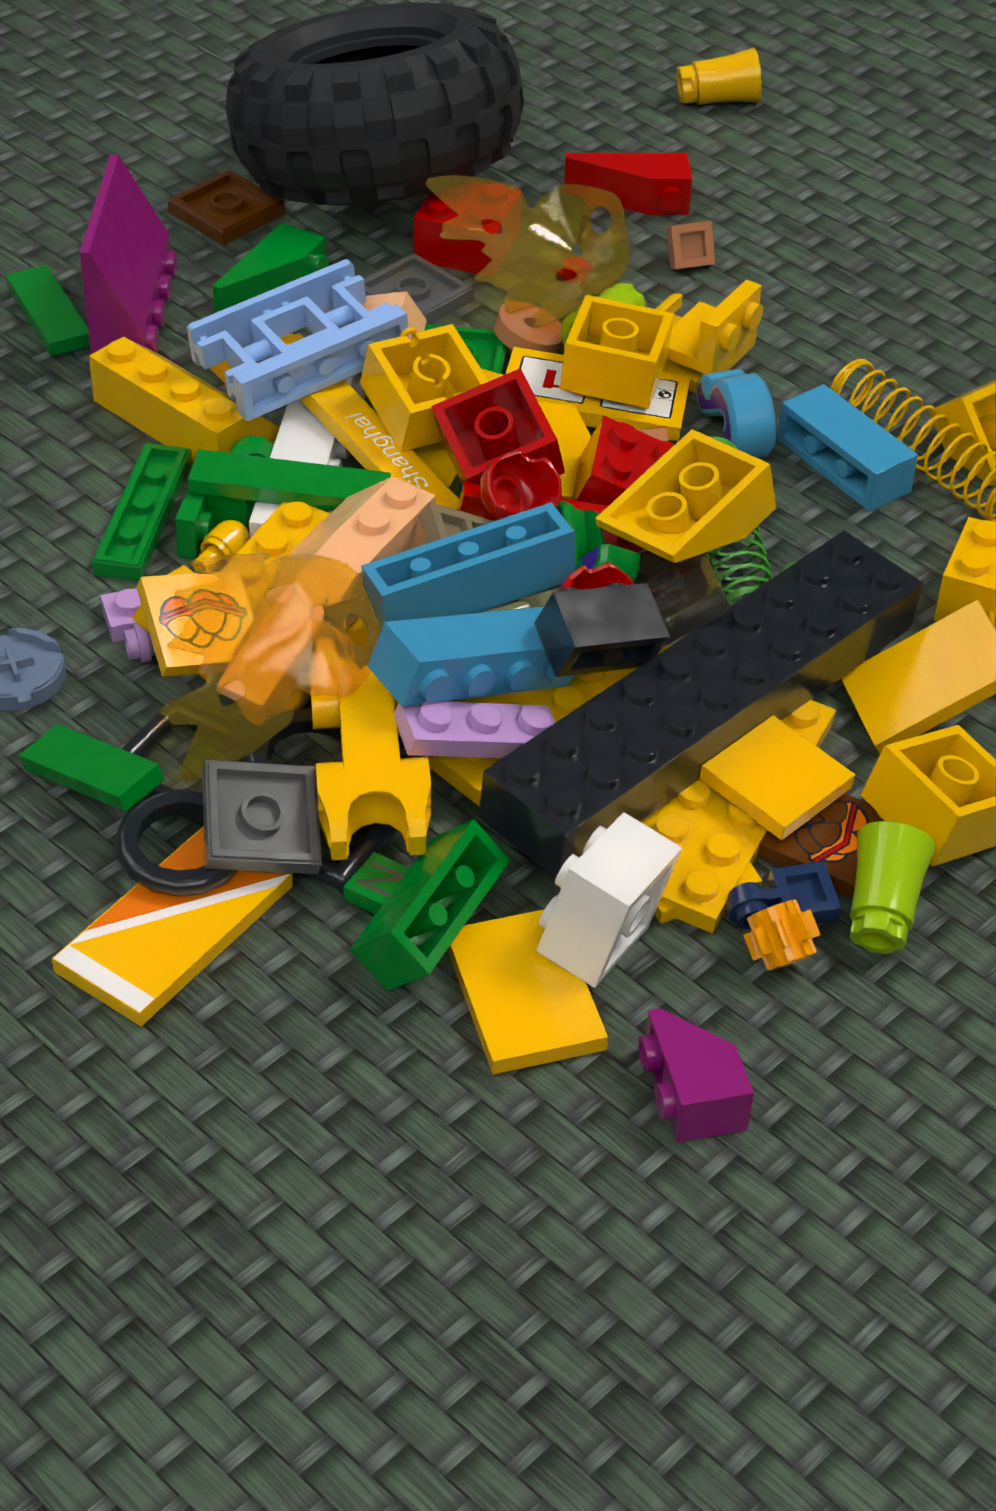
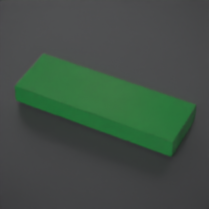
M47 265L6 274L8 290L50 357L90 347L87 325Z
M60 724L55 725L18 755L25 770L124 812L131 809L165 779L158 763Z

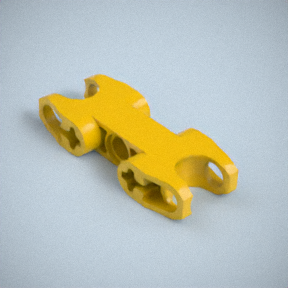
M332 637L317 638L315 654L310 668L313 730L340 728L343 762L316 763L319 825L325 835L331 859L347 860L352 835L362 826L374 823L390 825L400 831L410 856L426 855V837L431 819V778L428 757L400 758L397 723L394 717L398 701L369 669L368 664L359 665L347 662L339 656Z

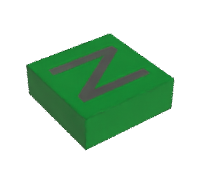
M373 852L344 885V901L372 914H376L410 868Z

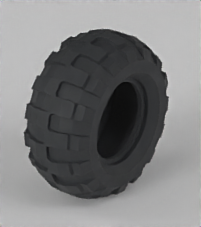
M395 3L367 6L329 13L286 26L253 43L234 60V73L229 79L226 95V113L233 150L244 168L255 178V182L260 184L261 190L271 196L286 198L288 201L336 206L382 203L419 196L460 183L491 168L492 164L503 159L510 152L513 136L517 132L524 106L519 61L507 36L499 31L496 19L489 14L477 12L475 9L442 3Z

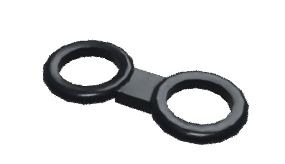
M312 708L285 711L267 719L251 734L244 752V761L268 764L267 756L270 749L280 740L298 733L313 732L328 735L341 742L340 728L313 730ZM190 788L161 791L139 801L123 816L115 836L117 860L130 879L152 892L178 897L206 893L227 883L239 871L205 869V865L196 869L179 871L163 868L148 860L139 848L138 844L143 832L155 821L176 814L188 813L203 816V791Z

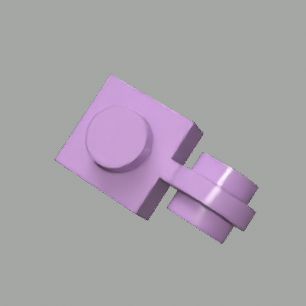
M137 588L100 595L102 611L112 642L124 640L129 660L140 659L141 663L151 662V656L156 654L150 633L132 619L141 604Z

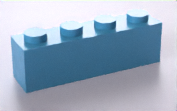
M551 502L361 565L366 613L380 633L384 622L479 613L517 600L518 598L558 586L566 580L569 574L576 570L575 532Z
M544 607L384 622L367 665L402 707L420 705L426 701L445 702L565 687L570 685L575 676L555 677L534 624Z

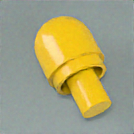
M226 520L219 523L204 537L200 546L202 554L193 561L195 571L197 573L212 572L215 568L223 569L250 539L248 529L242 523L235 520Z

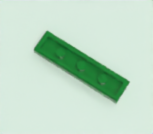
M152 443L144 444L92 560L93 575L139 581L140 577L144 576L192 463L191 449Z
M198 449L188 477V493L274 504L297 501L318 509L334 511L347 497L390 478L391 473Z

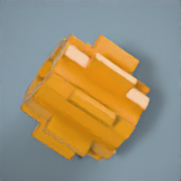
M796 899L771 906L747 918L751 928V932L743 935L753 961L760 958L763 959L767 971L790 965L817 953L812 939L820 936L819 929L811 909L802 912Z

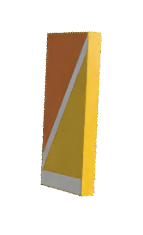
M204 826L158 866L179 871L196 869L205 865ZM239 870L227 883L206 893L178 897L152 892L142 885L136 884L52 958L53 970L56 974L142 1027L293 887L292 873Z

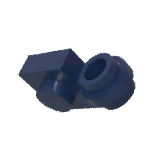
M824 861L771 869L767 880L769 889H761V886L755 882L743 883L734 887L729 892V900L726 903L730 920L736 922L741 929H751L747 920L751 915L771 906L795 899L802 912L811 909L816 924L836 921L842 909Z

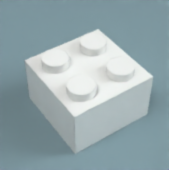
M625 812L608 829L599 826L589 838L583 850V855L579 858L572 854L561 867L555 879V884L561 889L559 894L549 902L540 917L539 925L545 928L536 952L595 988L648 929L682 851V847Z

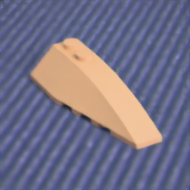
M392 476L347 497L292 550L220 679L218 693L263 714L312 664L317 638L332 637L335 641L366 610L361 565L427 544L426 533L422 529L418 515L429 503L435 504L436 495Z

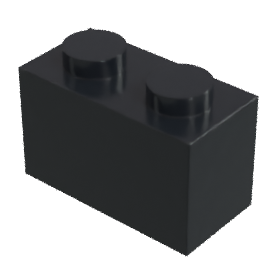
M612 583L603 588L578 590L575 587L561 589L552 593L534 622L555 677L638 668L658 655L670 638L648 583L633 585Z

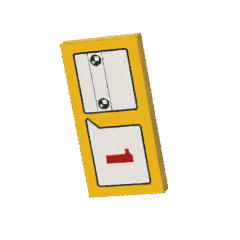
M513 347L506 374L521 368L537 401L575 405L585 425L588 427L597 428L604 415L615 421L628 423L636 430L667 428L668 440L679 441L691 376L662 372L650 408L623 405L620 402L592 396L585 397L574 392L560 390L564 355Z

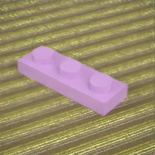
M426 701L420 705L404 707L398 703L394 712L408 755L504 758L555 723L549 706Z

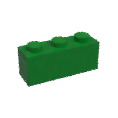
M474 819L433 837L426 846V855H419L349 950L386 991L429 975L507 866L510 859Z

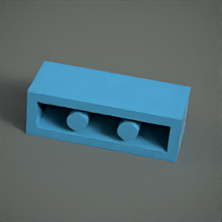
M825 384L782 402L777 440L870 512L912 491L918 454Z

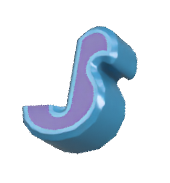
M741 369L702 375L696 386V397L701 413L705 417L723 416L724 438L736 445L738 450L756 458L768 456L775 445L776 423L772 397L765 380L756 373L746 374Z

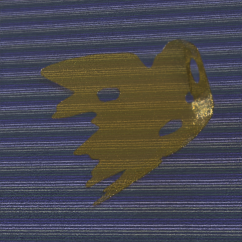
M457 175L432 177L426 181V186L447 206L458 213L457 217L442 224L443 232H441L440 237L454 240H479L483 242L486 246L481 251L489 256L492 261L476 275L475 280L489 282L496 288L505 290L507 292L504 297V302L507 304L505 311L508 313L541 304L540 310L531 316V319H539L534 324L536 327L547 325L576 311L583 302L576 299H583L585 295L594 296L612 287L628 267L630 246L623 207L619 198L607 190L578 184L559 185L549 194L540 197L534 208L531 209L528 207L521 189L514 185L486 178ZM598 207L607 208L611 215L610 228L604 234L595 233L591 227V215ZM483 219L499 221L502 226V233L490 234L486 232L481 225V221ZM575 243L582 248V255L576 256L572 253L571 247ZM562 268L573 269L578 276L569 281H558L555 274Z
M268 553L206 557L189 563V565L202 566L195 573L214 574L221 580L175 591L176 598L182 599V607L191 610L193 616L185 622L183 632L173 638L167 646L171 649L203 655L204 660L198 672L209 676L204 686L172 701L160 710V714L169 717L172 725H198V729L179 773L180 779L190 781L202 777V768L205 760L236 762L254 752L288 726L294 717L293 692L295 688H299L314 696L325 694L342 697L358 689L372 671L367 665L381 630L359 575L347 563L314 554H293L265 563L264 561L270 557ZM284 584L296 586L295 596L284 603L268 601L266 598V591ZM317 605L323 606L324 616L322 618L324 620L322 622L314 620L311 616L313 607ZM350 614L358 616L367 628L368 641L363 647L354 644L346 632L345 620ZM235 680H240L245 686L244 696L231 705L222 706L219 701V692L222 687Z

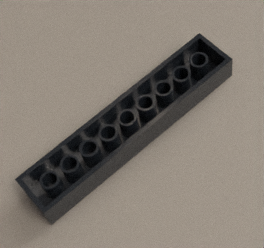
M845 530L484 770L478 817L556 879L561 867L572 854L579 858L583 855V850L589 838L599 826L608 829L623 812L639 822L643 821L698 781L701 767L707 761L772 715L782 721L908 631L913 623L923 582Z

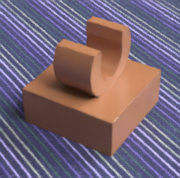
M712 221L666 226L670 269L715 264Z

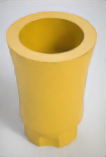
M754 47L735 54L693 61L691 65L677 67L676 80L681 104H692L695 102L696 105L723 102L759 103L761 100V68L758 54Z

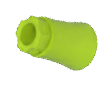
M892 821L868 823L858 830L857 870L850 911V919L852 920L850 939L854 944L864 947L869 952L879 954H892L896 950H903L905 948L908 932L913 927L916 906L924 877L936 850L934 840L926 832L908 824Z

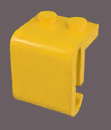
M746 279L717 307L700 301L683 317L674 314L668 357L663 372L691 376L688 391L696 393L697 382L702 375L728 371L733 368L755 345L757 326L763 315V305L760 304L762 285ZM672 294L655 309L675 313L682 306L683 295Z

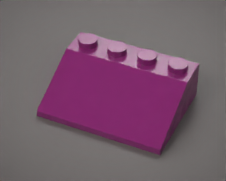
M110 155L80 250L91 354L124 336L157 353L159 345L158 327H163L165 323V302H170L171 277L177 276L178 255L177 251H170L168 231L120 156Z

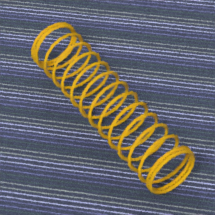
M856 359L838 372L833 379L830 389L835 393L837 391V394L840 396L842 387L849 375L856 368L862 365L867 366L868 374L858 382L849 400V403L856 408L866 398L862 410H860L863 414L879 399L886 383L891 382L894 385L895 390L882 401L877 409L876 415L872 419L875 423L891 408L898 392L904 391L907 394V400L897 407L887 427L884 428L887 432L904 416L910 401L917 400L919 402L920 408L908 418L901 434L897 437L901 442L903 437L916 426L922 411L925 409L932 411V418L921 427L913 444L909 446L914 452L916 446L931 431L935 420L938 418L944 419L945 427L933 438L927 452L917 458V461L924 458V467L916 464V469L918 471H925L926 476L931 480H938L939 486L945 490H951L952 495L957 499H964L965 504L970 508L977 509L983 518L996 522V519H993L996 517V513L992 514L996 502V486L991 491L987 502L980 504L983 490L996 476V466L987 474L980 488L967 495V487L970 480L981 470L986 458L991 455L996 456V451L988 452V445L984 441L975 443L974 435L971 432L962 434L961 426L958 423L949 424L948 417L945 414L936 415V410L932 405L923 406V399L919 396L911 397L910 390L906 387L898 388V383L895 379H886L885 373L882 370H874L873 364L866 359ZM875 374L881 375L882 382L871 390ZM866 380V383H865L863 389H862L861 392L858 394V396L854 399L855 394L857 393L858 389L860 388V386H861V385L864 383V381ZM879 389L875 398L868 404L873 394ZM892 397L888 406L881 412L886 402ZM903 408V410H902V412L900 413V415L895 419V417L897 416L898 412ZM952 427L958 429V436L947 446L940 461L935 465L927 467L929 455L942 443L948 429ZM967 436L971 438L970 447L961 454L953 470L946 475L940 476L942 464L954 453L960 443V439ZM977 446H982L984 448V455L974 464L967 478L963 482L954 485L956 472L967 462L973 449ZM937 468V476H933L929 473V470ZM951 476L950 486L942 482V479ZM964 486L963 495L958 494L955 489ZM977 495V503L972 504L968 498ZM984 506H986L985 512H983L981 509Z

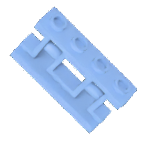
M345 259L192 322L187 326L191 357L198 366L207 369L226 361L232 367L224 371L227 394L231 399L236 398L239 414L246 421H250L361 373L368 344L399 337L401 332L408 328L407 313L397 304L391 306L388 302L369 311L362 306L361 303L366 302L364 279L360 275L355 276L354 265L348 259ZM304 327H307L313 333L288 345L280 339Z

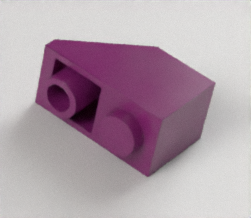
M661 1008L648 1010L646 1035L638 1037L639 1059L644 1072H653L656 1081L654 1098L658 1115L661 1120L669 1119L677 1143L747 1131L754 1092L736 1045Z

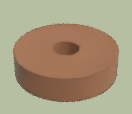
M519 301L507 302L500 307L493 323V330L497 338L511 350H513V347H520L557 354L562 344V324L546 310L533 304Z

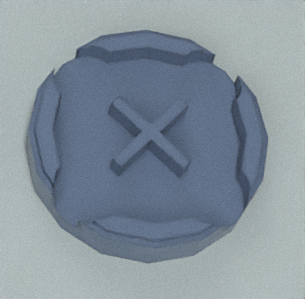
M25 628L7 629L8 635L0 636V711L25 710L46 702L60 690L66 679L64 655H62L61 648L56 640L40 631Z

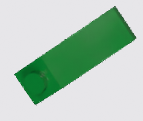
M283 223L278 225L212 286L214 313L328 267L329 258L326 256V237Z

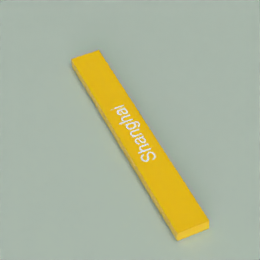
M296 333L280 339L288 345L304 337L301 333ZM345 379L300 399L366 470L390 472L391 477L393 476L436 495L435 504L457 510L459 498L412 449L400 452L379 415Z

